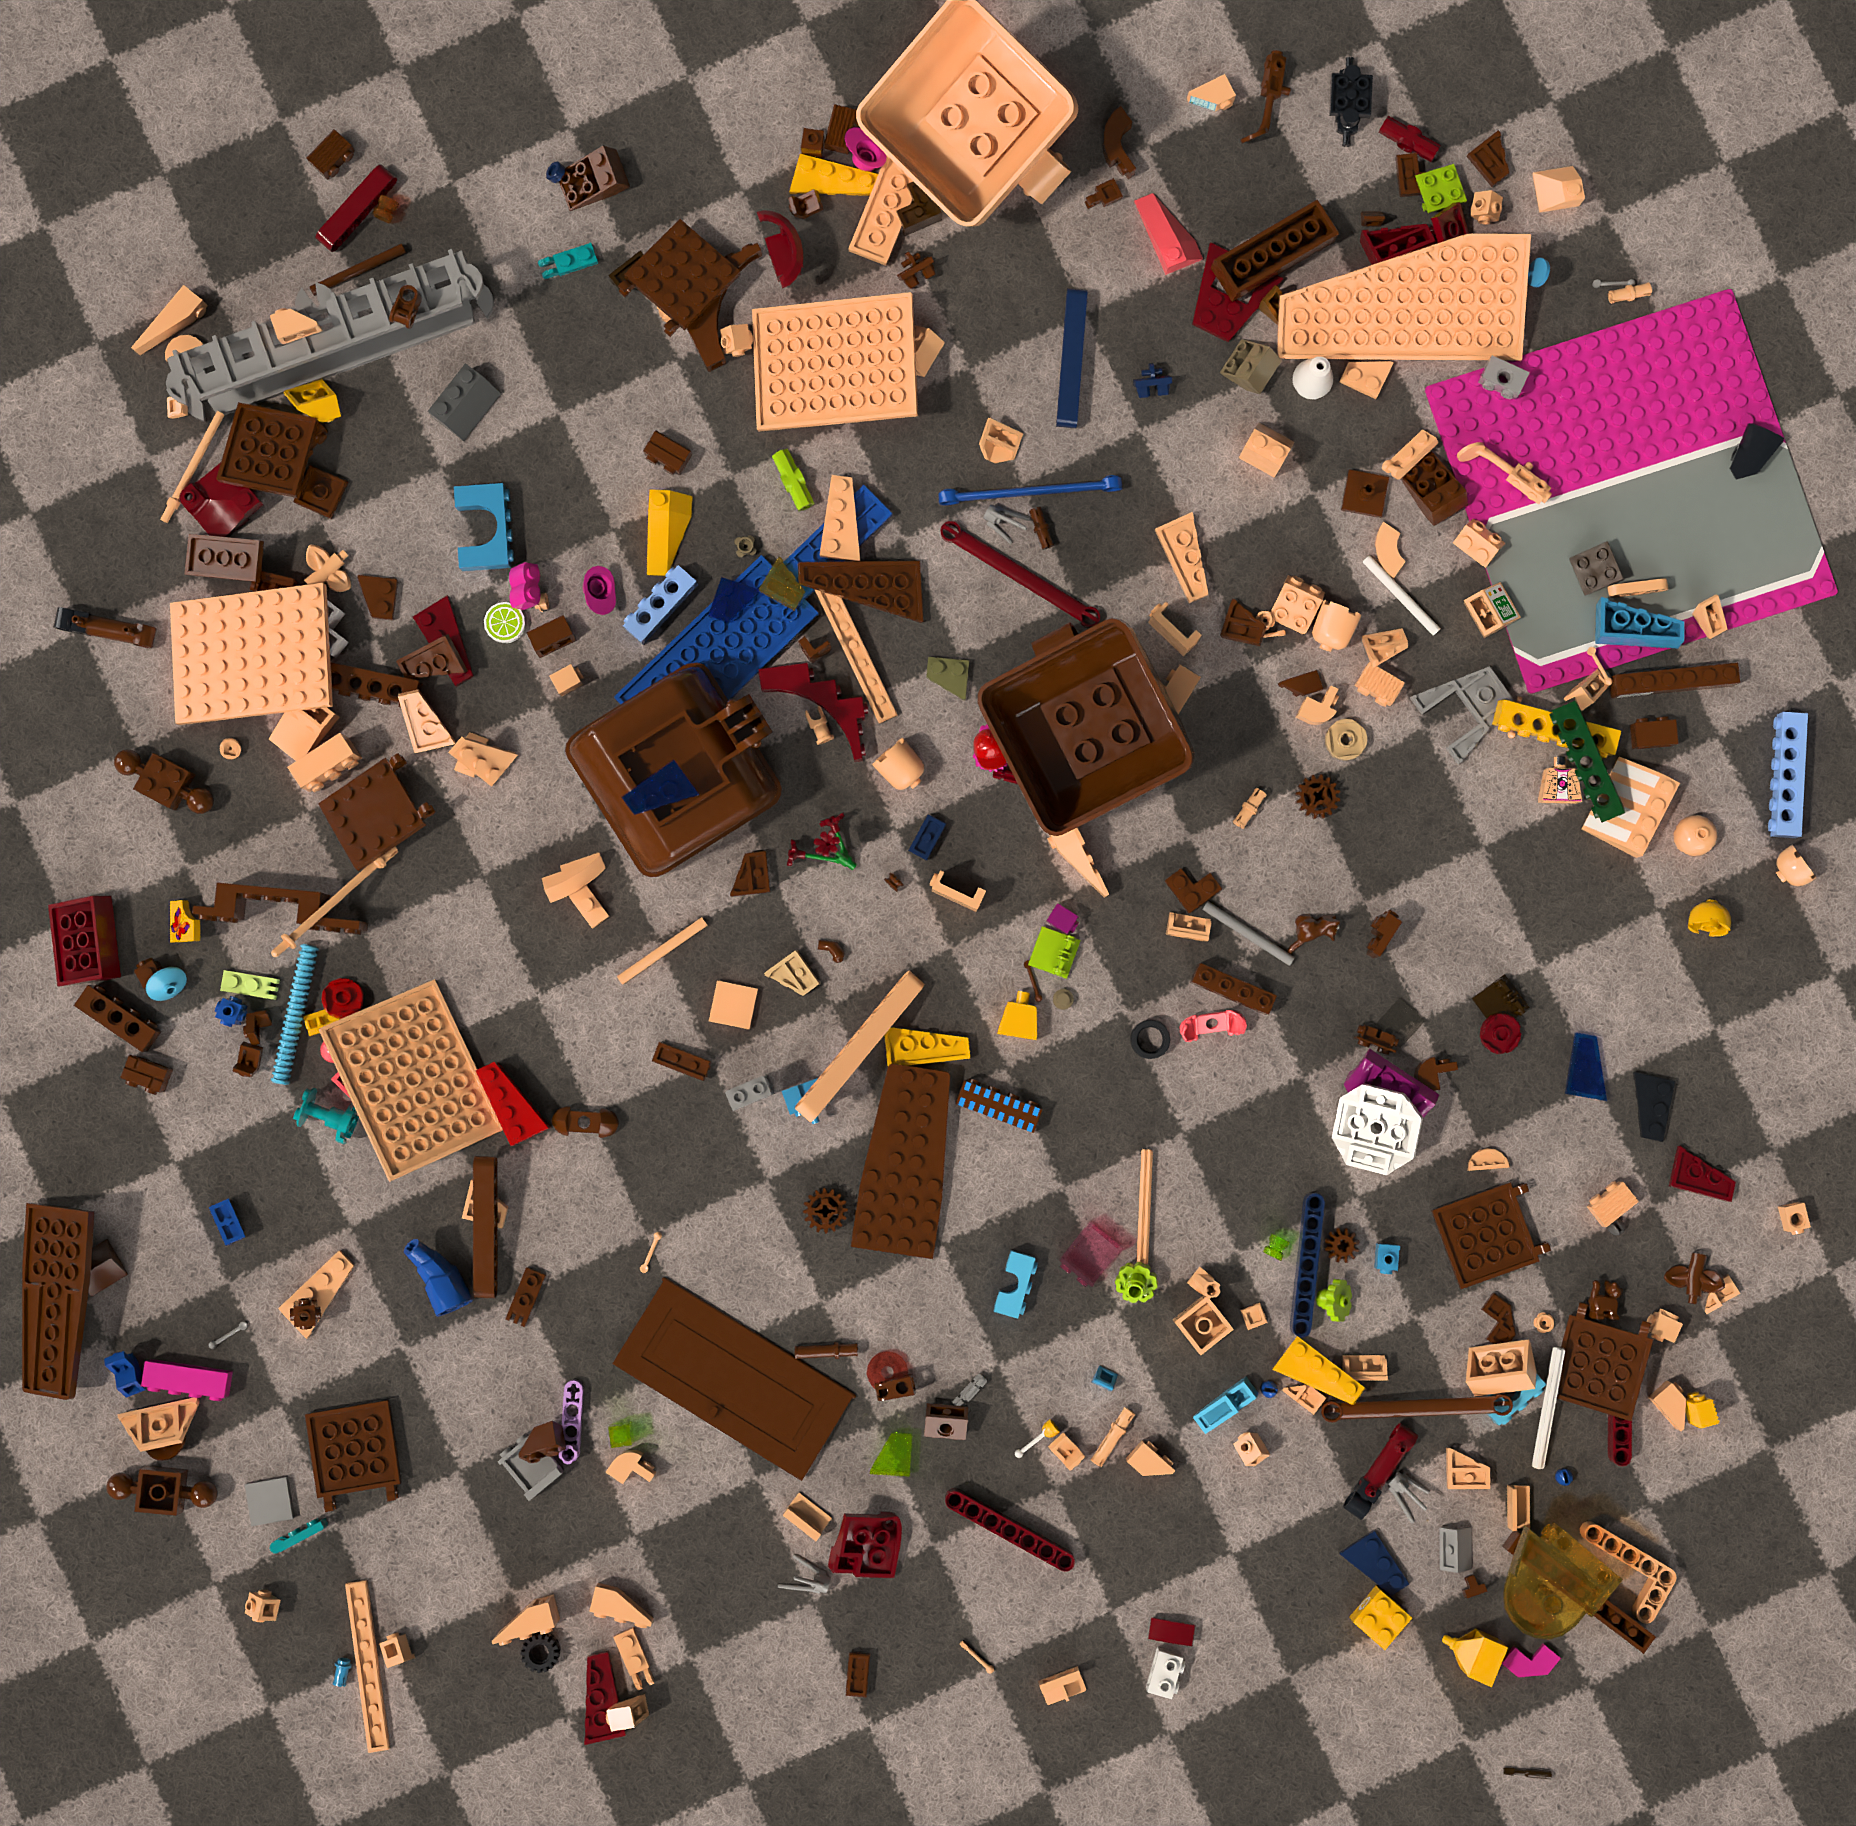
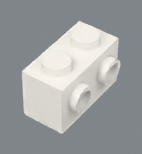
M1157 1647L1146 1685L1148 1693L1172 1699L1173 1694H1177L1180 1684L1177 1679L1179 1673L1182 1674L1185 1668L1182 1654Z

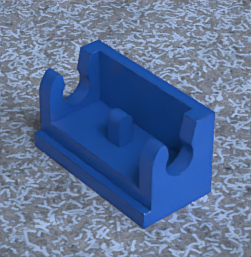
M229 1198L209 1207L226 1246L246 1237Z

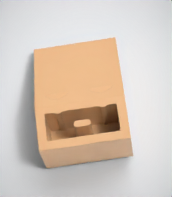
M328 707L285 712L269 740L297 761L315 749L340 716Z
M554 1594L534 1599L498 1632L492 1640V1644L506 1645L511 1643V1639L519 1637L520 1640L532 1637V1633L540 1632V1634H546L553 1631L552 1628L560 1620Z

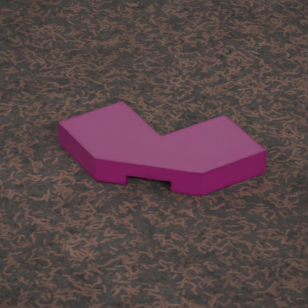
M1545 1644L1539 1647L1531 1659L1527 1658L1513 1646L1504 1657L1502 1664L1517 1677L1548 1675L1561 1658Z

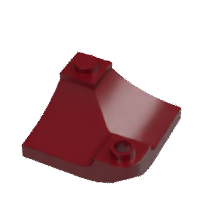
M220 462L200 480L190 483L180 493L179 499L181 504L197 520L209 536L229 537L250 520L249 517L264 504L251 488L219 482L216 478ZM189 494L193 495L191 500H187Z
M880 1511V1514L844 1513L835 1545L831 1546L828 1562L830 1570L833 1573H850L855 1577L894 1578L902 1538V1524L899 1517L894 1512Z

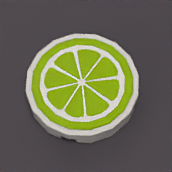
M497 603L486 612L484 627L488 635L496 642L512 643L518 640L524 633L525 616L520 609L512 608L510 603Z

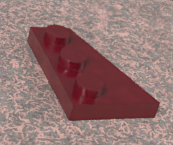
M1677 1146L1669 1187L1725 1202H1732L1736 1182L1717 1169L1710 1167L1697 1156H1693L1683 1147Z

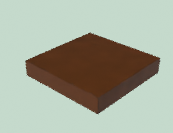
M310 465L301 483L298 498H295L293 502L332 520L348 482Z

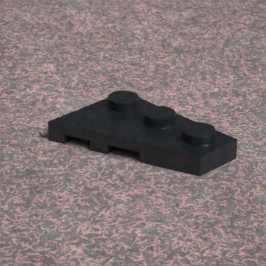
M1633 1072L1638 1104L1640 1137L1663 1142L1675 1081Z

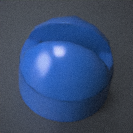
M1265 1381L1261 1385V1393L1267 1398L1274 1397L1278 1392V1387L1273 1381ZM1266 1387L1270 1389H1275V1392H1268L1264 1390Z
M1561 1468L1556 1472L1555 1479L1560 1485L1567 1486L1572 1483L1573 1474L1566 1468ZM1564 1472H1566L1568 1482L1566 1483L1563 1474Z

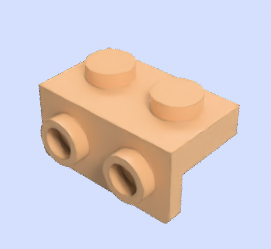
M1475 519L1466 524L1453 542L1485 568L1505 545V542L1502 541L1498 534L1492 533L1485 528L1482 522Z

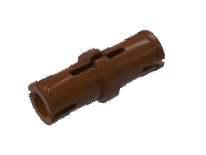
M1037 507L1036 510L1035 508L1029 510V514L1035 526L1033 529L1034 533H1037L1041 548L1045 550L1047 549L1046 547H1053L1054 543L1048 530L1050 528L1049 524L1046 523L1043 516L1042 508Z

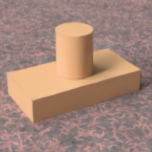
M587 885L568 895L591 928L596 927L609 917Z

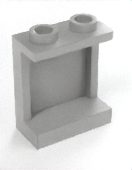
M767 1075L727 1090L725 1094L732 1110L736 1111L774 1095Z
M525 1433L516 1440L517 1446L513 1449L508 1447L499 1454L502 1458L498 1463L500 1465L503 1464L525 1491L524 1496L530 1501L559 1477L564 1470L553 1457L541 1458L537 1463H528L519 1458V1452L529 1437Z

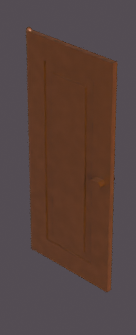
M663 1277L661 1286L612 1364L802 1481L849 1402L856 1395L801 1360L795 1359L793 1355L670 1279Z

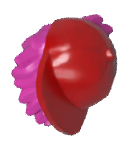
M987 724L986 726L982 725L973 741V758L975 759L976 767L989 770V772L993 770L997 772L998 769H1004V766H1007V762Z

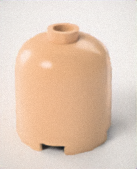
M1324 600L1312 632L1315 641L1321 644L1319 648L1331 652L1332 649L1341 650L1347 647L1361 618V614L1355 612L1354 615V613L1349 612V608L1333 602L1328 603V601Z
M903 737L872 763L873 767L891 786L898 790H904L909 786L912 789L921 782L920 776L924 772L922 760Z

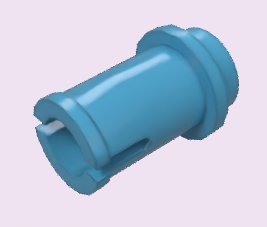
M338 1658V1661L335 1662L336 1672L333 1685L338 1687L346 1686L348 1671L352 1667L350 1659Z

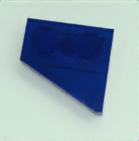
M721 577L708 616L729 623L739 611H742L747 606V603L754 596L759 594V589Z

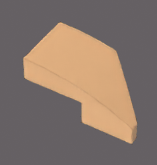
M1729 1274L1722 1277L1725 1282L1723 1290L1716 1293H1708L1705 1306L1706 1314L1723 1306L1722 1303L1740 1294Z
M1309 1385L1287 1387L1282 1390L1313 1415L1326 1400V1397Z

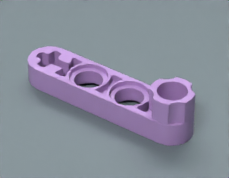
M576 1379L570 1380L564 1387L562 1412L564 1438L570 1442L577 1441V1444L566 1443V1450L559 1452V1458L563 1460L564 1464H571L580 1454L584 1386L582 1382ZM573 1384H576V1388H579V1391L575 1393V1399L579 1398V1402L575 1400L567 1401V1398H572V1391H569L568 1388L572 1387ZM573 1404L578 1407V1414L576 1416H570L567 1413L569 1405ZM568 1426L576 1427L577 1435L575 1437H569L566 1434ZM568 1448L574 1452L571 1458H568V1454L564 1452Z

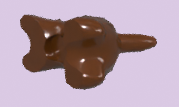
M1310 914L1299 915L1295 920L1298 939L1290 945L1287 952L1291 954L1304 942L1312 941L1323 935L1335 941L1340 921L1336 920V915L1326 914L1318 919H1314Z

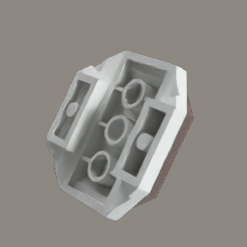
M1364 1083L1340 1098L1332 1139L1342 1154L1346 1165L1388 1175L1415 1158L1423 1116L1405 1093ZM1374 1122L1382 1125V1131L1375 1129Z

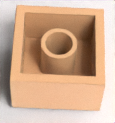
M1204 1295L1173 1319L1174 1323L1200 1355L1234 1330L1213 1302Z

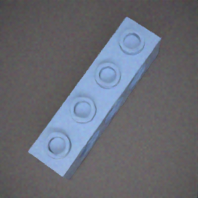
M679 565L676 568L672 567L665 575L667 578L662 583L658 582L651 590L653 593L648 599L645 597L640 601L637 611L634 614L631 612L624 619L625 624L623 627L642 645L647 642L698 586L697 581ZM672 584L678 585V590L675 593L668 592V587ZM656 600H664V606L662 608H655L654 603ZM643 615H650L651 619L648 623L643 624L640 622V618Z

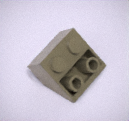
M1241 339L1220 371V374L1247 391L1261 394L1282 360L1269 346Z

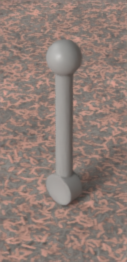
M1596 279L1592 285L1594 288L1619 285L1635 286V280L1601 282Z
M244 1321L241 1322L237 1328L216 1341H211L209 1348L215 1349L225 1339L240 1330H245L248 1324Z

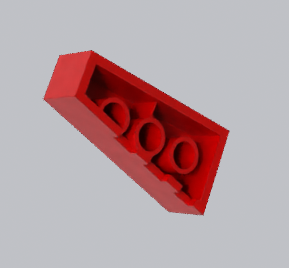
M492 1062L476 1070L477 1076L510 1146L519 1144L552 1128L499 1062Z

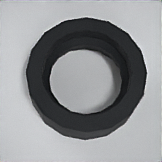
M1146 1020L1137 1024L1132 1030L1130 1037L1131 1047L1134 1052L1146 1059L1159 1058L1165 1054L1171 1041L1170 1033L1166 1026L1155 1020ZM1148 1027L1159 1030L1163 1039L1160 1048L1153 1052L1145 1051L1138 1042L1140 1032Z

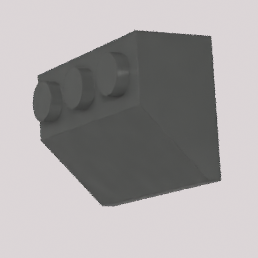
M465 363L427 412L433 419L462 441H465L501 393L482 375Z

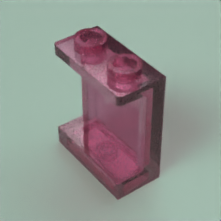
M1089 1221L1059 1258V1261L1062 1263L1060 1267L1069 1274L1074 1272L1078 1276L1076 1280L1084 1287L1087 1285L1093 1287L1095 1281L1115 1256L1119 1255L1123 1247Z

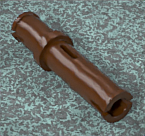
M834 1342L833 1345L795 1346V1359L824 1357L839 1359L846 1356H858V1343L839 1344V1342Z

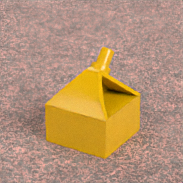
M1478 1629L1470 1631L1459 1639L1444 1635L1442 1642L1449 1645L1450 1649L1453 1650L1460 1669L1469 1678L1492 1687L1508 1647L1500 1639Z

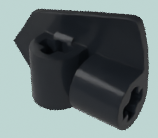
M1749 423L1740 444H1737L1731 456L1732 463L1729 469L1734 478L1737 480L1758 474L1782 444L1784 437L1766 428Z

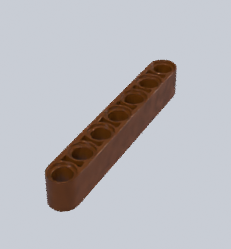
M475 1156L473 1161L474 1298H496L498 1291L497 1157Z

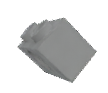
M1492 355L1487 361L1478 383L1482 384V387L1486 390H1495L1501 393V396L1506 399H1516L1530 372ZM1500 375L1504 376L1507 379V383L1500 382L1498 377Z

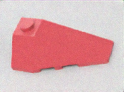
M1153 193L1134 201L1165 275L1203 260L1194 238Z

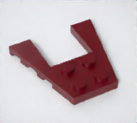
M1210 242L1192 325L1229 342L1256 312L1262 299L1275 285L1278 286L1283 278L1277 275L1255 288L1248 304L1237 299L1232 302L1227 294L1211 287L1216 278L1211 270V266L1216 258L1225 254L1228 250Z

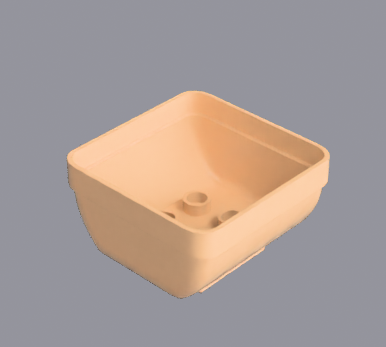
M947 0L860 103L856 112V118L863 132L952 220L963 226L975 227L980 226L987 220L1017 184L1023 188L1026 196H1031L1040 204H1043L1070 174L1071 169L1063 161L1062 155L1058 152L1054 153L1050 147L1075 120L1078 114V103L1073 93L978 0Z

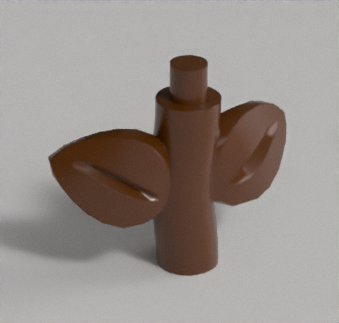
M1692 1253L1689 1267L1680 1264L1675 1265L1664 1274V1279L1670 1285L1677 1288L1686 1287V1294L1689 1295L1688 1303L1697 1305V1298L1701 1297V1291L1716 1293L1725 1288V1282L1717 1271L1703 1270L1707 1255Z

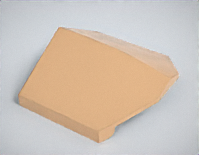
M988 418L979 443L984 458L993 463L1014 460L1023 433Z

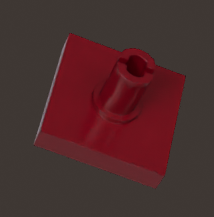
M1460 202L1452 203L1431 218L1433 226H1429V229L1433 233L1434 239L1437 238L1438 243L1468 233Z

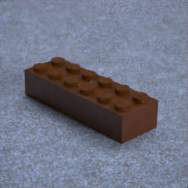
M1317 199L1216 258L1211 266V270L1233 302L1334 243L1339 232Z

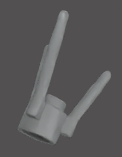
M991 504L983 519L988 521L987 526L993 528L1003 539L1012 544V540L995 524L999 525L1004 520L1023 530H1027V526L1004 515L1007 514L1027 521H1031V517L1004 509L998 505L995 507Z
M1398 1471L1387 1482L1390 1485L1388 1489L1395 1496L1409 1521L1414 1523V1519L1398 1492L1400 1494L1406 1492L1426 1511L1427 1507L1408 1489L1410 1486L1408 1483L1426 1494H1429V1490L1409 1478L1405 1473L1401 1474Z
M794 1554L793 1558L818 1573V1575L814 1574L812 1580L798 1576L793 1577L796 1581L810 1584V1587L778 1584V1588L826 1594L831 1577L826 1576L827 1571L817 1568Z

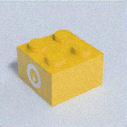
M1378 1586L1372 1589L1349 1617L1355 1625L1384 1650L1388 1648L1412 1619L1402 1607Z

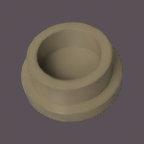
M1060 989L1053 995V1003L1058 1009L1065 1010L1073 1004V995L1069 990Z

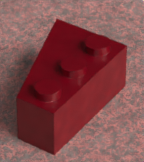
M1427 224L1401 226L1396 229L1362 230L1360 243L1371 265L1434 245L1435 239Z

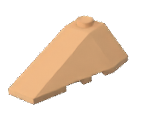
M1078 828L1060 836L1049 835L1050 837L1047 840L1051 848H1056L1058 853L1104 898L1107 897L1109 893L1098 870L1093 867L1094 862L1091 855L1083 848L1085 847V842Z

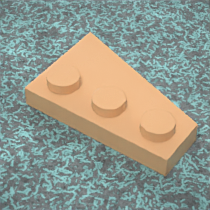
M419 689L398 694L414 753L455 744V740Z

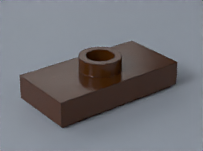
M849 1652L845 1696L867 1697L870 1653Z

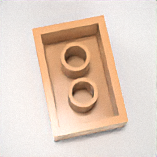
M338 733L287 768L302 789L309 792H317L324 787V783L328 780L334 781L342 775L341 772L346 768L350 770L356 767L362 757L350 739Z

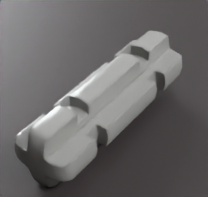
M980 1373L977 1374L973 1379L974 1382H970L961 1391V1396H957L953 1400V1405L965 1406V1402H969L980 1390L979 1387H983L987 1383L986 1378Z

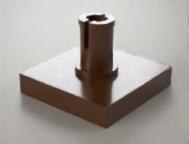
M1349 469L1341 511L1381 518L1389 477Z

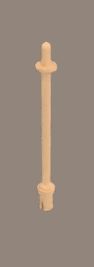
M396 847L392 848L367 865L289 936L285 933L282 934L281 938L283 941L272 950V956L278 957L288 947L295 949V941L375 869L384 868L386 862L398 853V849Z

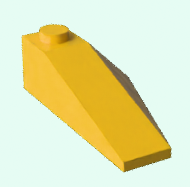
M649 490L647 575L665 576L671 569L679 545L692 517L693 496L670 490Z

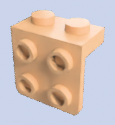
M1288 575L1271 610L1274 615L1273 618L1276 622L1301 634H1305L1323 601L1325 592L1317 585L1304 583L1300 577Z

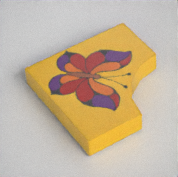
M188 900L170 901V943L200 941V920L192 916Z

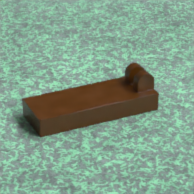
M661 1042L658 1043L652 1062L705 1081V1078L708 1076V1070L711 1068V1061Z

